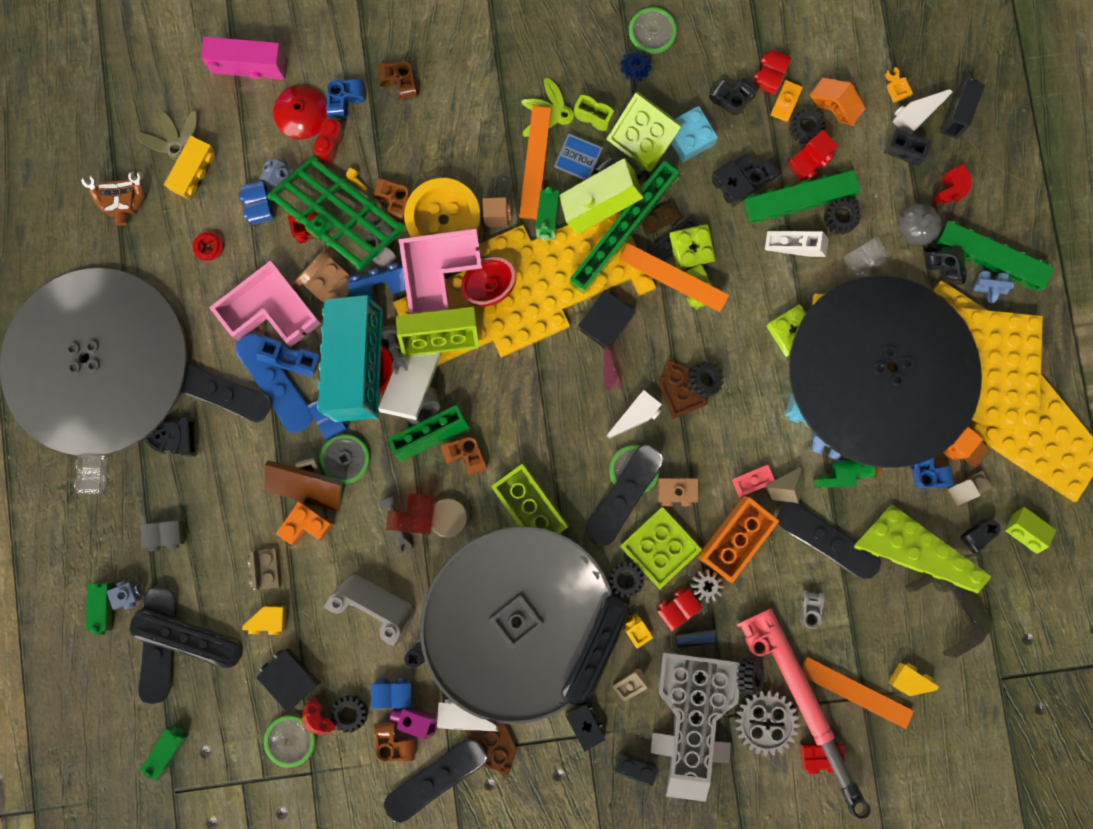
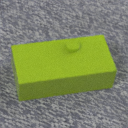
M624 158L560 194L559 198L566 223L578 235L643 199V195L635 171Z
M474 307L396 316L397 337L403 357L479 348Z
M525 463L491 486L519 526L543 528L559 534L570 526Z

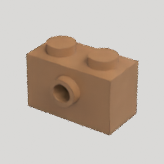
M483 198L485 227H508V221H511L510 204L506 202V198Z
M659 478L657 480V503H662V506H674V503H681V506H693V503L698 502V479Z

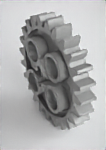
M767 690L765 695L762 691L758 693V696L751 695V700L745 697L747 703L745 705L739 703L743 708L742 711L736 710L740 718H734V721L739 723V725L735 726V729L741 731L737 736L739 738L744 737L741 743L743 745L749 743L748 749L750 751L755 747L756 754H759L762 750L764 756H767L768 751L775 756L776 749L783 753V746L789 749L787 742H795L791 736L798 735L794 728L800 727V725L794 723L795 720L799 719L797 715H793L796 708H789L792 702H785L786 697L784 695L778 699L779 693L776 691L771 696L770 690ZM756 707H761V715L755 717L753 710ZM776 709H781L782 713L779 718L773 717V712ZM768 719L773 723L784 722V725L778 726L775 724H767L766 727L762 723H750L749 721L757 720L761 722H766V720ZM755 727L761 729L757 737L752 736V730ZM775 729L780 730L778 738H772L771 734Z

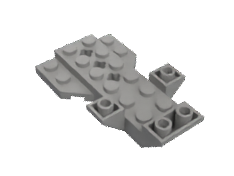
M662 653L658 693L675 714L673 735L652 732L650 753L671 757L666 797L706 802L711 783L712 762L729 763L731 743L715 741L716 721L738 704L737 673L739 671L738 666H740L739 662ZM699 672H701V676H704V680H701L700 684L695 680V675H698ZM697 692L700 693L699 696H702V700H699L698 704L693 700V695H696ZM697 712V716H700V720H697L696 724H693L691 716H693L694 713Z

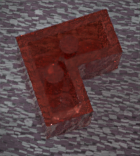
M409 493L407 512L388 511L386 530L431 534L435 495Z

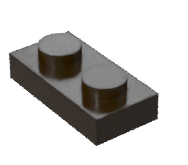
M670 202L651 211L641 223V226L646 236L679 221L680 216L673 202Z

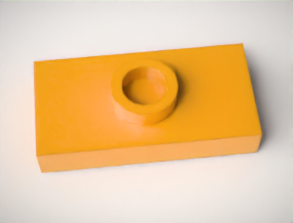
M785 80L770 115L788 122L803 87Z

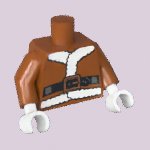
M132 171L128 175L129 180L97 183V186L94 184L96 182L94 175H90L92 183L87 182L85 176L82 178L83 185L90 187L88 190L93 201L101 211L110 217H114L115 225L118 226L127 224L126 216L135 215L145 198L143 183L140 182L143 178V173L140 171L137 172L138 178L134 176V171Z

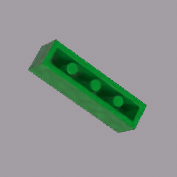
M455 405L388 438V442L396 458L403 462L470 428L458 405Z

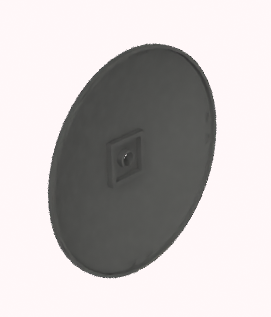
M106 268L83 269L67 273L53 279L33 293L21 306L10 323L4 338L0 357V378L3 394L10 411L21 427L47 447L78 456L112 454L135 445L146 438L165 420L179 397L186 375V339L180 320L173 307L157 289L146 281L123 271ZM88 353L90 359L87 363H83L82 357Z
M528 526L502 528L483 534L462 546L444 563L434 577L427 591L421 612L420 641L426 665L440 690L459 708L480 719H486L495 723L523 724L535 722L553 716L568 708L572 704L562 699V688L584 648L602 602L605 598L612 596L604 573L595 560L581 546L559 533L543 528ZM516 616L520 617V624L518 626H512V618Z

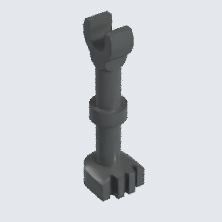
M390 325L382 328V341H385V343L389 342V352L394 359L392 369L395 374H398L397 369L399 367H404L405 371L408 370V367L400 356L401 348L396 341L397 328Z
M393 496L378 503L380 509L387 507L392 521L390 522L391 527H394L399 542L397 546L398 552L403 553V544H407L409 550L413 546L405 537L401 526L402 520L399 519L394 506L397 500Z

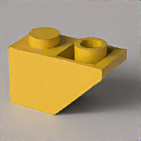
M287 606L263 607L242 626V630H248V634H260V631H268L269 635H280V631L286 630Z
M899 663L887 682L909 696L936 691L939 686L934 684L935 680L927 674L920 675L917 673L918 668L910 663L906 665Z

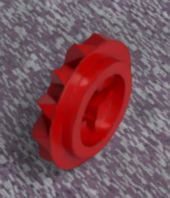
M203 232L194 239L192 250L198 259L205 262L214 261V259L220 257V253L223 250V242L217 234ZM202 243L211 244L213 251H204L206 248Z

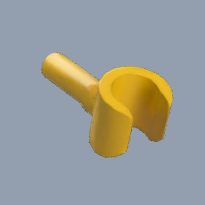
M349 168L346 172V178L366 191L368 188L356 178L358 172Z

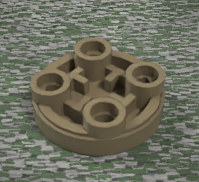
M442 499L432 506L429 512V524L432 530L439 536L454 537L460 534L466 527L468 520L467 511L457 500Z

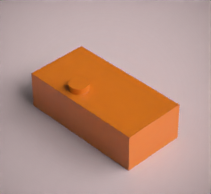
M743 496L697 558L717 572L723 579L733 583L778 524L779 520L750 497Z

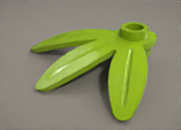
M549 78L544 79V86L552 104L539 99H524L522 101V105L532 110V106L551 108L549 129L557 123L567 125L573 120V111L569 107L564 106L560 89ZM565 112L568 116L564 118L561 116V113ZM530 125L523 131L524 137H529Z

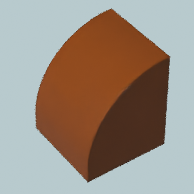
M981 442L968 458L963 459L973 468H976L989 453V450Z

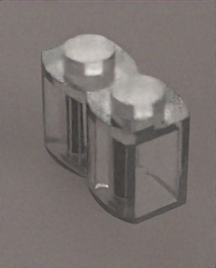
M875 237L842 259L853 277L858 275L863 277L871 272L869 268L875 265L878 268L886 263L885 259L890 255L879 238Z
M79 455L75 462V468L78 471L77 478L74 480L76 493L105 495L108 456Z

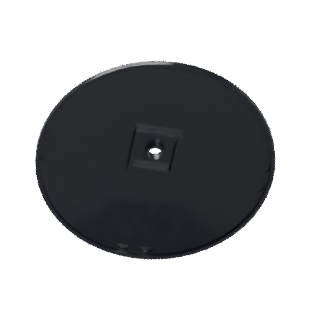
M891 276L862 277L850 280L828 291L813 304L802 318L795 332L789 356V378L792 393L807 425L816 436L835 452L850 460L868 466L900 468L919 464L936 457L953 445L968 427L980 398L982 383L981 362L975 340L968 326L957 311L941 296L923 285L903 278ZM889 362L895 364V372L888 370L887 364Z

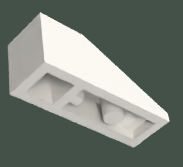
M949 89L910 102L906 107L902 105L896 111L895 115L897 117L893 120V123L902 131L912 134L949 97L952 91Z
M767 231L765 250L801 256L826 257L829 238L823 232Z
M643 390L608 433L607 437L609 439L648 422L650 418L655 420L661 412L659 407L662 404Z
M445 699V703H439L437 728L499 731V727L495 724L469 714L450 699Z

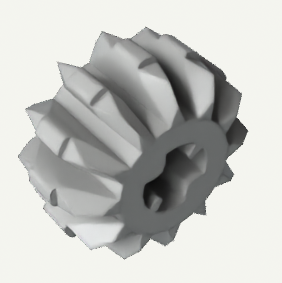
M706 569L705 576L699 571V579L695 576L692 577L697 583L690 584V587L697 588L692 592L693 595L699 594L697 600L701 601L704 597L705 603H709L710 597L713 601L717 600L714 594L722 596V593L717 590L718 588L723 589L724 585H718L722 581V577L715 579L717 572L714 571L710 576V571ZM705 581L707 583H711V586H709V591L706 589L703 590V587L705 586Z

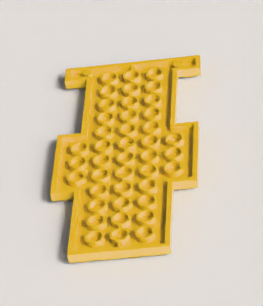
M620 211L578 235L567 225L556 231L555 240L535 239L531 241L524 225H521L479 244V248H476V251H480L481 260L491 257L503 258L508 260L516 271L517 279L514 289L504 300L495 305L478 307L470 304L462 294L461 283L467 271H462L445 279L449 308L474 307L479 347L493 341L501 358L569 328L570 325L563 310L598 295L604 290L607 291L631 280L639 297L656 289L650 276L619 261L627 243L637 247L632 236L585 295L569 284L570 277L621 215ZM407 296L393 302L399 316L410 314ZM474 349L441 352L438 365Z

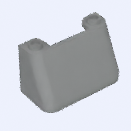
M356 574L348 576L329 597L323 607L332 613L338 614L345 611L348 605L355 606L384 622L380 629L381 639L393 647L400 643L415 615L413 605Z

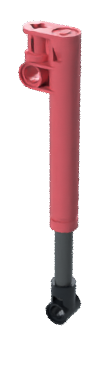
M772 608L737 624L738 627L742 628L746 636L745 640L749 647V652L753 656L760 657L772 652L812 736H814L817 746H822L842 787L840 791L848 805V811L859 819L867 818L871 811L870 805L865 801L857 783L853 782L834 744L833 739L835 736L832 730H830L829 723ZM756 642H760L763 645L761 653H757L754 649ZM858 803H861L863 805V811L857 814L855 812V806Z

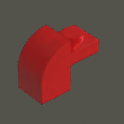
M964 164L948 171L941 178L947 189L938 193L932 200L935 205L940 203L945 205L952 200L958 203L969 193L972 179Z

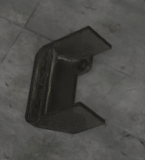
M927 573L904 588L906 591L916 592L932 582L933 586L940 592L951 590L971 624L964 631L965 639L943 652L945 656L957 658L985 640L993 628V619L977 593L956 586L947 580L934 578L933 575Z

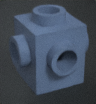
M280 158L277 160L269 159L264 164L263 172L259 179L276 188L291 175L293 169L288 167V163Z
M128 580L117 583L116 588L107 591L113 610L123 607L125 610L136 607V602L142 600V591L136 582L128 583Z

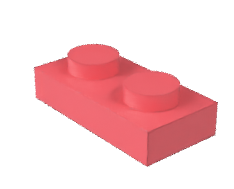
M769 465L732 479L739 497L764 488L767 484L775 481Z

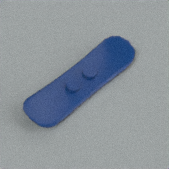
M256 334L242 337L236 344L237 356L255 379L263 393L270 397L271 405L284 427L291 433H298L306 429L312 423L313 416L308 405L295 389L283 369L257 360V351L262 337Z

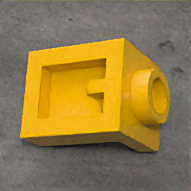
M637 613L628 616L624 630L638 649L653 637Z

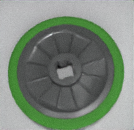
M340 434L332 437L324 444L320 453V466L325 476L342 480V484H349L359 480L367 471L370 462L369 451L365 443L358 437L350 434ZM346 455L348 461L343 463L341 457Z

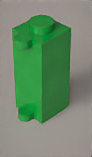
M552 187L540 190L537 211L536 237L545 241L556 239L560 198L559 191L553 190Z
M114 583L87 584L85 631L93 632V635H105V631L112 630L113 609L107 591L114 589Z
M170 726L165 729L140 768L145 777L152 778L155 781L163 777L188 737L181 727Z

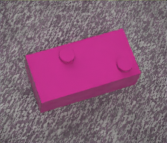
M203 37L201 59L211 73L248 76L252 79L271 78L285 80L287 57L279 43Z

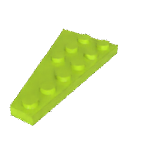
M892 504L854 547L871 552L872 555L890 559L894 563L918 572L933 575L934 578L947 580L956 586L977 594L991 579L989 574Z

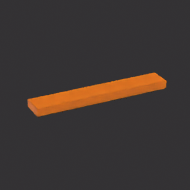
M532 106L519 215L523 219H537L551 117V108Z
M627 243L619 258V261L719 313L729 298V295L629 243Z
M808 657L805 658L801 669L806 679L905 729L907 728L914 713L913 710Z

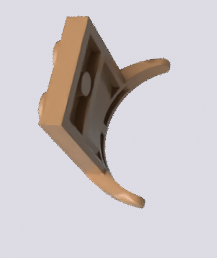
M328 246L292 284V287L296 290L303 284L324 303V300L345 298L350 293L346 280L350 278V275L329 257L333 249Z

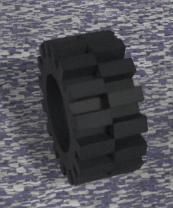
M806 107L802 111L800 109L794 115L789 129L790 131L792 130L791 136H795V141L799 139L800 144L805 142V145H807L812 138L826 128V119H822L824 115L822 113L819 115L818 109L813 111L812 107L809 110ZM810 120L814 124V130L812 132H805L801 128V122Z
M839 198L833 201L825 211L824 222L827 221L825 225L826 227L830 226L831 232L834 230L835 234L841 233V235H844L846 232H851L859 224V219L861 218L859 212L861 210L856 208L858 204H853L852 199L847 201V198L842 200ZM838 210L848 212V222H839L836 219V212Z
M700 362L687 373L689 377L686 378V382H690L687 384V387L692 388L690 390L691 393L696 392L694 396L708 398L722 389L721 386L724 384V381H721L724 376L719 374L722 371L721 369H716L718 367L716 364L712 366L713 362ZM701 373H704L709 378V386H705L701 382Z
M621 562L610 571L608 577L609 586L614 593L621 597L635 596L644 585L643 572L633 563ZM623 572H629L633 575L634 581L629 587H623L619 583V576Z
M744 657L739 662L740 666H738L737 688L741 693L758 695L763 687L762 683H764L763 662L761 659Z
M348 695L334 703L330 712L332 714L330 719L333 720V724L337 727L338 731L342 730L343 733H352L364 725L367 720L368 711L366 710L367 705L363 703V699L360 700L358 696ZM347 706H351L356 710L357 715L353 721H346L342 717V710Z

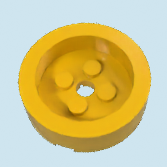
M437 178L424 182L412 192L405 206L404 220L411 238L477 229L478 235L480 233L482 219L478 201L473 192L459 181L449 178ZM443 215L449 217V222L444 225L438 221Z

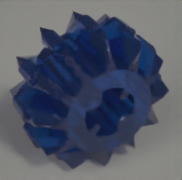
M631 49L629 55L624 54V60L620 62V66L622 67L621 73L625 74V79L631 77L633 83L635 78L641 82L643 77H648V72L651 71L652 66L649 65L651 64V58H646V52L641 55L640 49L637 50V53H634Z

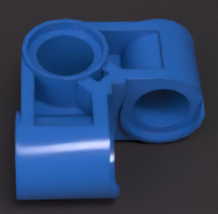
M334 80L328 84L326 105L328 118H347V102H364V82L362 80ZM341 89L339 94H333L334 90Z
M934 458L910 466L913 482L919 489L943 488L955 485L951 466L934 468ZM922 475L928 478L927 485L922 482Z

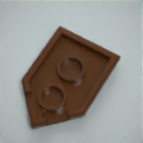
M668 359L658 385L672 418L675 419L708 405L706 397L694 396L696 392L691 393L690 390L692 388L687 387V384L690 383L686 382V378L689 377L687 373L691 368Z
M491 722L499 727V731L465 730L468 738L477 740L485 750L487 759L483 767L508 776L517 747L507 725Z

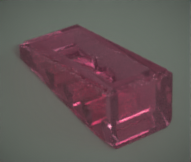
M605 349L603 353L604 389L619 390L621 388L611 352L609 349Z

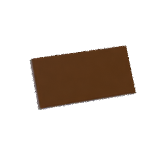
M267 460L265 464L266 492L339 511L341 507L342 480Z

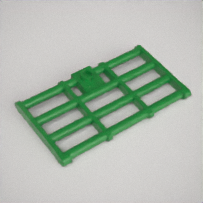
M315 155L311 156L302 166L267 195L269 200L275 201L294 216L298 223L304 224L310 234L319 241L323 239L327 246L333 247L352 262L359 271L406 230V226L403 223L393 219L379 208L376 202H371L348 184L345 178L339 177L321 163L320 159ZM311 166H314L336 184L328 190L306 173V171ZM301 177L320 192L322 196L314 201L292 183ZM342 188L366 207L358 213L334 194ZM288 189L309 207L301 213L279 196V194L283 190ZM329 199L353 219L344 225L321 205ZM314 211L318 213V215L312 220L307 218ZM372 211L395 230L387 236L364 217ZM359 223L382 242L374 248L351 229ZM336 227L339 231L331 237L328 233ZM346 235L369 254L361 261L337 241Z

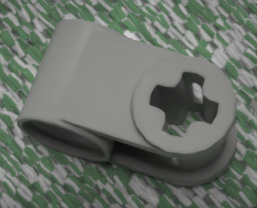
M807 590L802 591L800 623L804 627L817 628L821 624L824 606L823 592L817 594L810 593ZM809 614H812L815 619L812 625H809L806 620Z

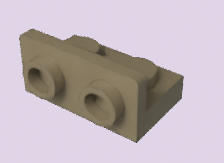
M277 549L250 551V556H247L248 567H251L249 585L253 591L279 588L280 576Z

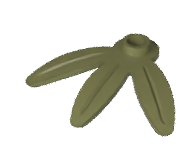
M192 111L189 114L180 137L171 118L163 112L160 116L161 126L168 142L144 133H138L136 138L146 147L158 152L168 153L172 160L177 161L189 137L195 133L198 121L197 111Z

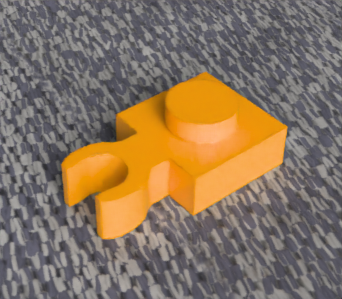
M897 67L893 69L894 76L890 75L889 70L885 73L886 79L890 81L886 87L893 103L911 97L913 94L906 77L900 79Z

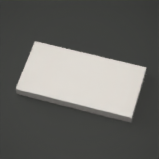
M401 352V359L406 362L408 370L405 371L404 367H399L397 369L398 374H395L393 371L378 408L379 412L417 420L425 394L428 391L441 357L440 353L403 357Z

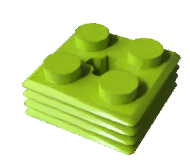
M708 224L670 232L676 268L684 269L716 260ZM692 243L696 245L694 251L693 249H689V246L692 245Z
M797 305L767 324L768 330L786 357L790 355L795 333H790L789 330L791 327L797 330L802 318L806 314L801 305Z

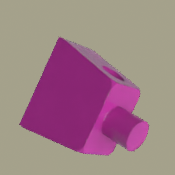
M412 707L405 708L402 711L396 708L392 710L390 720L398 722V730L424 740L435 735L438 715Z

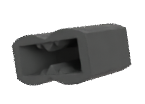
M183 521L140 525L142 548H148V551L160 550V546H167V549L179 548V544H185Z

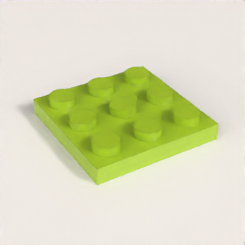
M636 92L606 140L630 158L633 157L644 169L651 173L683 125L641 93Z
M663 507L620 545L622 550L658 589H661L702 551L697 543Z

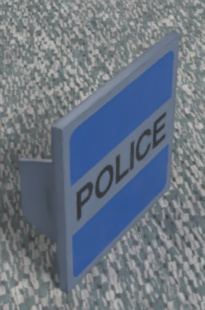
M568 133L554 168L587 180L590 178L603 148Z

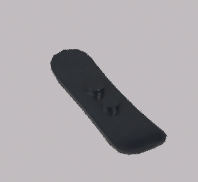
M187 362L186 375L180 393L213 404L251 422L259 423L266 418L271 407V400L268 395L224 379Z
M645 444L635 450L613 488L588 522L586 535L594 544L606 546L614 541L633 508L663 467L664 456L656 447Z
M786 502L780 508L777 520H779L778 525L788 534L822 553L858 578L870 579L879 572L881 566L880 556L872 555L871 552L863 549L854 548L858 541L823 521L799 503Z
M160 586L149 588L144 596V609H150L175 619V596L169 588ZM143 642L138 692L143 702L155 704L163 702L170 692L173 650Z
M609 596L601 604L584 648L561 691L562 699L569 704H585L590 700L598 686L629 616L626 602L619 597Z
M150 609L137 611L130 623L129 631L137 640L174 650L222 668L236 666L242 657L243 646L237 638L204 629Z
M466 739L459 743L436 762L387 795L383 805L387 816L394 822L400 823L410 819L442 793L482 768L487 759L484 748L474 739Z

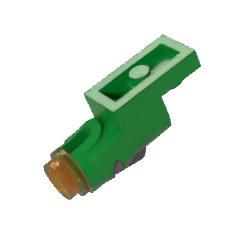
M843 456L842 460H838L831 465L832 479L830 475L819 476V479L813 480V487L857 486L856 478L860 480L867 477H877V475L882 474V468L861 464Z

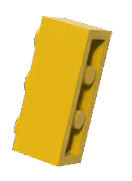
M190 136L164 185L170 191L190 200L191 196L197 191L200 179L205 177L206 168L214 160L216 151L211 145Z

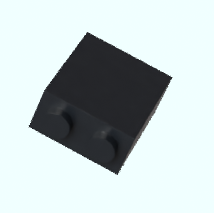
M967 78L955 91L940 133L958 139L970 127L985 87L984 84H981L976 79Z
M604 290L579 323L577 329L608 351L636 312L631 304L621 302L616 293Z
M290 648L284 651L282 649L273 656L275 660L270 664L265 663L258 670L260 674L256 676L257 680L287 713L320 684L317 678Z

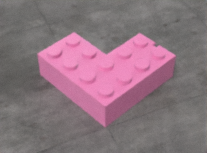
M477 229L399 239L410 314L450 310L445 274L482 269L480 251H476V248H479Z
M271 261L209 307L228 333L237 341L268 319L283 340L292 347L305 337L303 335L304 332L309 334L321 324Z

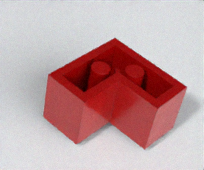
M822 130L808 142L802 151L790 160L787 167L801 182L806 178L811 179L818 173L816 170L820 166L824 168L831 162V159L836 155L834 152L838 145Z

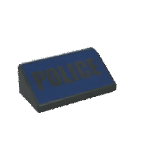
M713 628L675 633L677 648L712 644L716 640V630Z

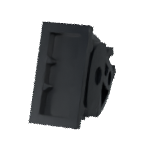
M183 417L180 421L169 420L162 422L150 435L144 438L150 448L160 453L166 454L169 452L174 455L181 453V456L197 457L195 419Z

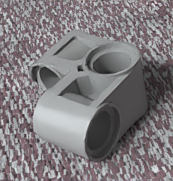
M384 220L375 226L387 236L394 231ZM371 232L363 238L367 243L375 242L376 246L374 248L382 242ZM386 247L373 259V262L380 269L387 268L388 264L393 263L397 257Z

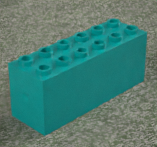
M368 295L324 300V307L322 309L323 325L321 327L322 343L320 345L321 362L319 363L320 380L318 381V412L334 422L378 419L383 309Z

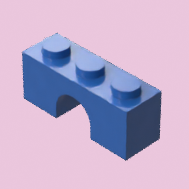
M397 262L388 264L387 268H373L366 274L356 273L351 275L349 279H346L352 297L368 295L373 300L371 289L376 283L380 282L388 285L391 294L406 290L403 266Z
M263 336L257 351V360L313 378L319 354L304 349L294 351L284 347L280 341Z

